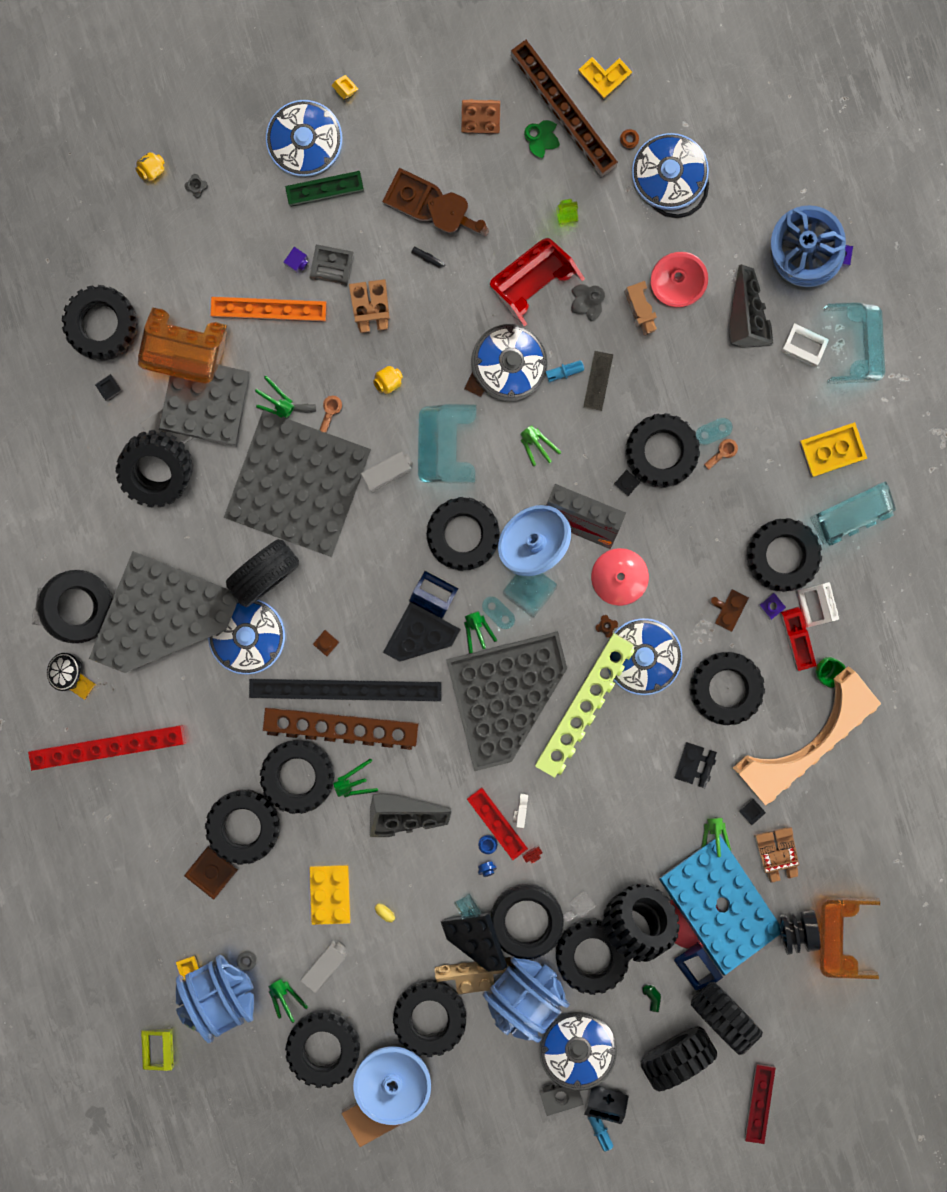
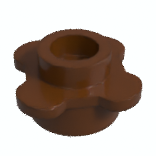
M603 615L600 623L596 625V631L604 633L606 637H611L613 630L618 627V622L609 619L608 615Z

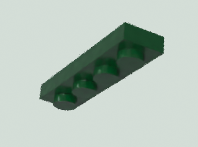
M360 171L285 186L289 206L364 191Z

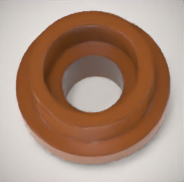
M627 129L622 132L620 142L625 148H634L639 142V135L635 130ZM631 136L633 141L627 142L626 137Z

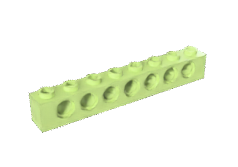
M613 632L541 753L535 767L554 778L557 774H562L566 767L563 763L567 757L571 759L576 750L573 748L577 741L581 742L586 733L583 731L585 726L591 725L595 718L593 715L596 708L600 710L605 701L603 696L606 691L610 693L615 685L612 682L616 675H621L625 668L622 664L625 659L629 660L635 650L632 649L634 645ZM614 651L619 652L621 658L619 661H612L610 654ZM603 668H608L611 671V675L608 678H603L600 675V671ZM592 685H599L601 692L599 694H592L590 688ZM588 701L592 707L590 710L584 711L580 707L581 703ZM573 718H579L582 724L579 727H573L570 722ZM568 734L571 736L572 741L565 744L561 741V736ZM559 751L562 757L559 760H554L551 757V753Z

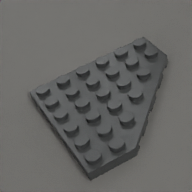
M132 551L89 659L127 673L226 631L238 600H236L229 589Z
M558 631L446 659L474 771L513 761L567 670Z

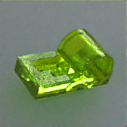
M566 199L559 202L560 204L556 207L559 225L578 222L577 201L572 202V199Z

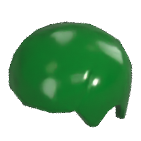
M825 657L817 664L815 675L821 684L833 688L835 687L834 678L846 667L842 662L833 657Z

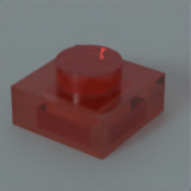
M539 845L522 854V857L526 863L530 861L532 864L541 858L540 854L543 852Z

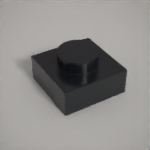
M111 374L95 384L105 401H108L122 391Z
M626 469L614 485L628 497L641 482Z
M753 798L738 810L750 825H753L766 813Z

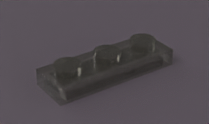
M594 351L583 408L602 411L613 354Z

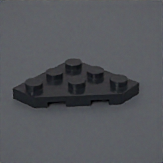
M410 602L383 653L400 662L453 645L461 629Z
M489 913L447 918L441 921L446 939L485 970L490 972L507 968Z

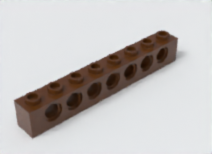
M527 39L513 48L510 55L600 177L602 178L617 167L618 161Z
M266 707L263 731H267V735L271 736L286 733V737L291 738L305 735V739L316 740L317 737H324V741L336 742V739H344L343 743L355 744L356 740L363 741L362 745L374 746L375 742L382 743L381 747L393 748V744L401 745V749L412 750V746L416 747L419 723ZM282 717L286 718L289 722L288 727L284 729L278 724L279 719ZM303 719L308 723L306 730L298 728L297 723L299 720ZM318 722L326 723L327 729L325 732L317 730ZM342 723L346 726L344 734L336 732L337 724ZM361 725L365 728L363 736L355 734L356 726ZM380 727L384 730L382 738L374 736L375 728ZM399 729L403 732L404 736L401 740L393 738L394 730Z

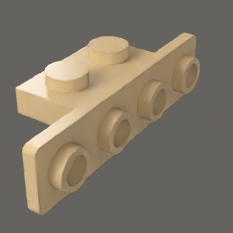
M506 957V958H505V961H506L507 967H508L509 965L512 966V965H511V958H510V957ZM476 962L442 965L435 967L436 982L455 980L458 994L488 991L495 984L493 974L504 973L506 968L504 970L488 972Z

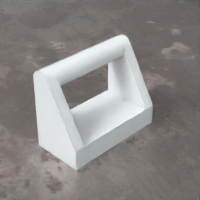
M794 323L781 351L816 367L822 358L829 339ZM795 332L822 344L817 356L790 344Z
M830 582L796 591L806 628L839 619ZM817 590L824 619L812 622L805 592Z

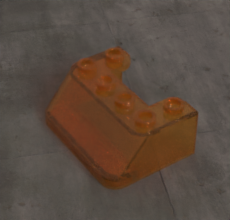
M152 307L142 336L138 355L139 367L200 383L211 382L225 348L227 325L217 322L210 323L206 326L204 333L167 324L169 314L163 309Z

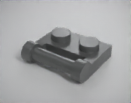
M316 244L310 279L316 280L318 278L347 286L354 252ZM318 265L344 270L343 276L317 271Z

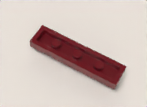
M756 1064L745 1133L746 1142L765 1144L776 1070L775 1066Z

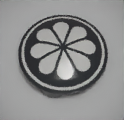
M60 653L54 656L47 667V678L50 685L59 691L75 689L80 677L82 665L80 660L69 653Z

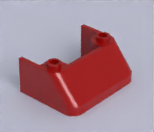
M545 238L493 277L490 281V286L512 315L525 327L527 323L522 315L527 312L529 307L527 299L555 277L559 281H566L573 274L581 281L585 280L573 259L550 238Z

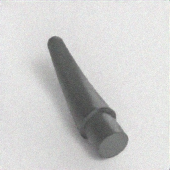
M293 404L295 406L293 411L303 413L316 412V404Z

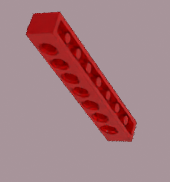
M183 725L34 750L29 751L28 755L31 771L184 745L186 740Z

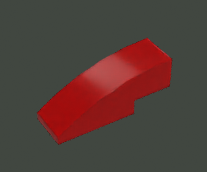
M796 607L780 612L797 670L802 671L817 666L801 609Z

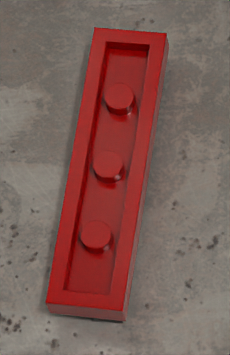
M482 787L467 798L468 802L512 860L528 850Z

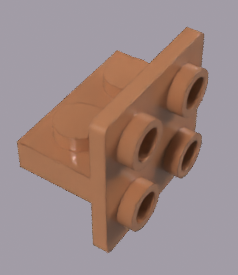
M462 100L461 131L463 133H499L500 101Z

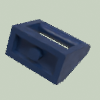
M424 571L409 602L443 619L459 588ZM426 579L452 593L447 603L420 589L423 581Z
M699 942L674 959V962L695 991L706 987L710 982L716 983L723 978ZM699 956L711 973L697 981L684 961Z

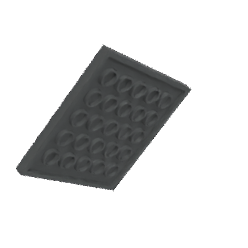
M263 410L224 518L332 557L371 449L290 419L280 418L276 414Z

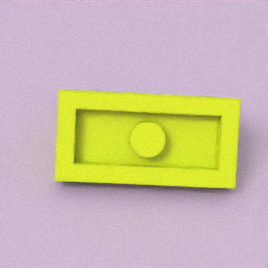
M172 1029L141 1030L143 1070H172L174 1068ZM149 1035L162 1036L164 1064H150Z

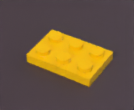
M855 422L800 441L812 477L867 459Z
M348 865L310 866L312 925L350 923Z

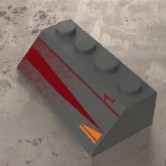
M558 484L554 485L546 504L558 509L565 516L570 524L572 534L611 549L626 515V512Z

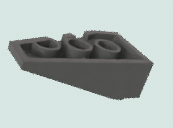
M742 264L738 267L730 319L731 343L742 347L772 345V325L770 320H766L764 309H766L765 303L761 302L758 294L761 290L755 270Z
M373 794L370 805V837H392L397 832L406 831V833L413 832L412 829L420 827L430 829L448 825L451 809L392 794Z

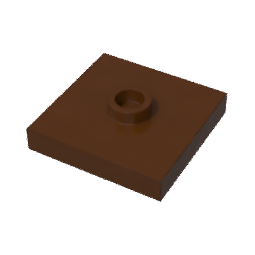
M208 845L184 876L214 900L238 869L231 863L226 862L224 858H219L214 850L212 851Z

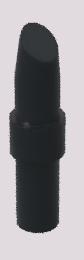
M415 246L411 251L412 254L423 259L428 264L430 263L438 268L446 266L445 263L435 258L432 254L426 253Z

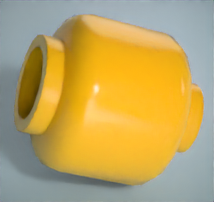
M149 152L136 162L137 167L135 170L142 180L152 181L164 172L163 164L165 162L159 154L155 155Z
M386 366L375 373L373 383L380 393L389 394L401 387L403 376L398 368L394 369L392 366Z

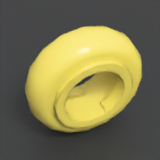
M383 904L375 906L376 913L383 920L389 923L395 920L394 913Z

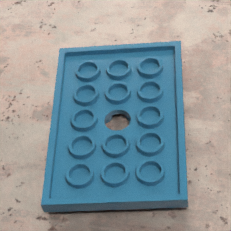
M719 836L720 858L717 857L716 841L714 838L660 877L659 880L722 975H726L780 935V924L722 837ZM721 897L725 898L729 903V908L724 913L719 912L716 908L717 900Z

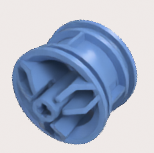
M811 205L794 208L779 219L772 232L771 249L774 265L779 274L794 285L815 287L828 282L838 273L845 258L846 237L844 229L837 217L824 208ZM808 224H812L810 231H808ZM803 225L804 232L802 234L800 229L798 228V226ZM820 226L825 231L817 237L815 234L816 229ZM789 233H791V234H792L793 236H795L799 241H797V240H795V239H792V238L788 237L787 235H788ZM829 242H834V248L827 246L825 244ZM783 245L792 248V250L783 252ZM817 252L830 257V259L828 261L825 260ZM800 256V266L792 265L791 263ZM816 259V263L820 267L814 269L813 260ZM806 262H809V269H805Z
M222 955L216 956V963L211 961L207 965L185 975L186 979L182 975L176 977V1004L179 1006L184 1004L176 1009L177 1014L183 1024L193 1031L199 1032L207 1043L213 1042L214 1036L219 1037L232 1028L244 1024V1019L248 1023L254 1020V994L251 992L245 994L253 989L251 980L246 973L244 974L241 970L230 965Z
M513 957L511 961L514 964V968L509 965L496 983L490 987L493 993L485 991L482 995L488 1002L490 1013L496 1022L495 1025L503 1033L509 1035L511 1032L516 1038L533 1040L539 1043L541 1037L538 1035V1032L544 1034L556 1017L561 1014L562 1009L559 1006L568 1008L570 1003L565 999L561 982L557 980L558 975L546 964L541 966L540 963Z

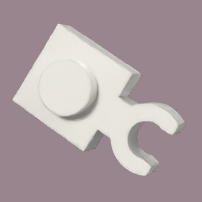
M520 794L518 811H514L513 822H516V827L524 828L528 802L527 794Z

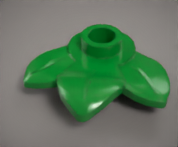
M543 120L539 124L532 123L525 128L524 136L529 141V149L539 158L544 157L545 149L551 150L560 146L558 138L552 133L557 126L553 121ZM533 130L537 132L535 137L530 135V132Z

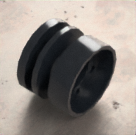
M814 910L800 912V921L796 920L794 913H790V922H788L786 914L780 915V937L787 955L793 953L792 945H794L796 953H800L801 944H804L807 952L820 950V934Z

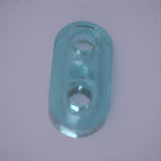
M727 418L712 421L697 429V440L702 445L713 443L730 435L733 425ZM725 425L726 430L720 431L719 426ZM702 432L708 433L707 439L702 438Z
M488 597L483 601L482 609L484 613L500 628L509 629L514 625V614L498 598ZM489 603L495 604L494 610L488 608ZM503 616H507L509 618L508 623L505 624L502 622Z

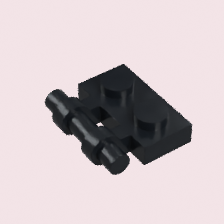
M685 742L674 778L693 784L696 777L700 779L698 786L706 788L707 782H710L711 779L709 775L712 766L716 763L715 757L717 752L710 750L708 757L702 755L703 747ZM700 761L706 762L702 773L697 772Z

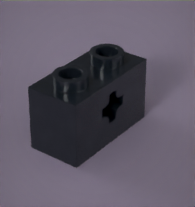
M601 1086L591 1088L588 1093L584 1115L622 1124L626 1114L629 1095H625L620 1091L606 1090Z

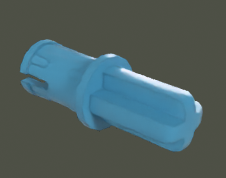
M579 360L546 371L548 381L550 383L564 377L567 379L569 375L584 371V365Z
M588 1116L587 1118L595 1132L593 1135L597 1137L603 1151L611 1150L613 1144L607 1133L608 1128H605L601 1119Z

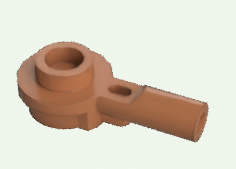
M333 395L328 396L323 402V408L326 413L319 429L321 432H327L332 416L339 413L342 409L341 400Z
M732 439L723 440L719 445V452L704 465L710 470L722 458L735 456L738 451V445Z

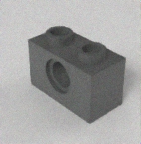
M553 1084L543 1086V1090H540V1096L547 1116L584 1105L580 1091L569 1090L559 1085L554 1086ZM562 1091L566 1093V1098L558 1100L555 1097L556 1094Z

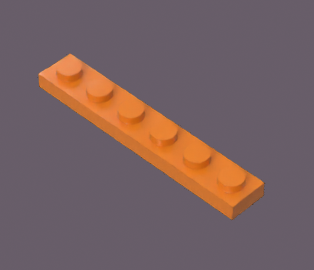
M211 297V317L326 322L327 302Z

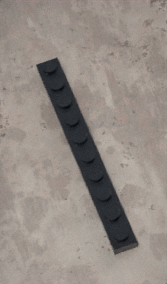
M249 679V698L441 701L442 682Z

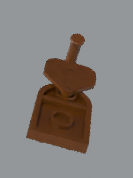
M401 168L398 169L382 201L384 204L417 220H433L437 228L448 233L456 231L459 225H463L481 235L486 236L489 234V229L484 220L476 222L464 216L468 209V202L464 197L453 192L443 195L435 184Z

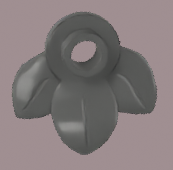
M585 284L575 286L572 289V293L577 298L572 303L571 311L577 314L586 312L590 321L595 320L602 312L601 303L605 298L603 288L596 285L589 287ZM593 292L598 293L597 299L592 297Z

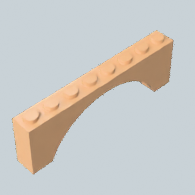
M849 666L834 678L835 699L832 712L826 725L812 742L801 750L782 758L759 759L747 755L733 767L765 805L774 801L779 793L789 788L796 778L801 777L811 765L816 764L821 756L832 750L838 741L844 739L854 727L859 726L863 719L869 714L874 713L881 704L859 675Z

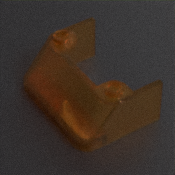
M849 897L828 899L823 902L821 906L820 970L824 976L829 978L879 979L878 972L858 971L857 959L851 955H843L844 917L857 915L860 905H880L879 898Z

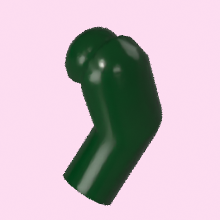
M645 985L642 993L651 1000L650 1011L659 1012L661 994L655 986Z

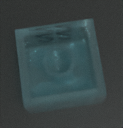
M543 573L535 576H520L516 574L503 590V596L534 618L557 589V584Z

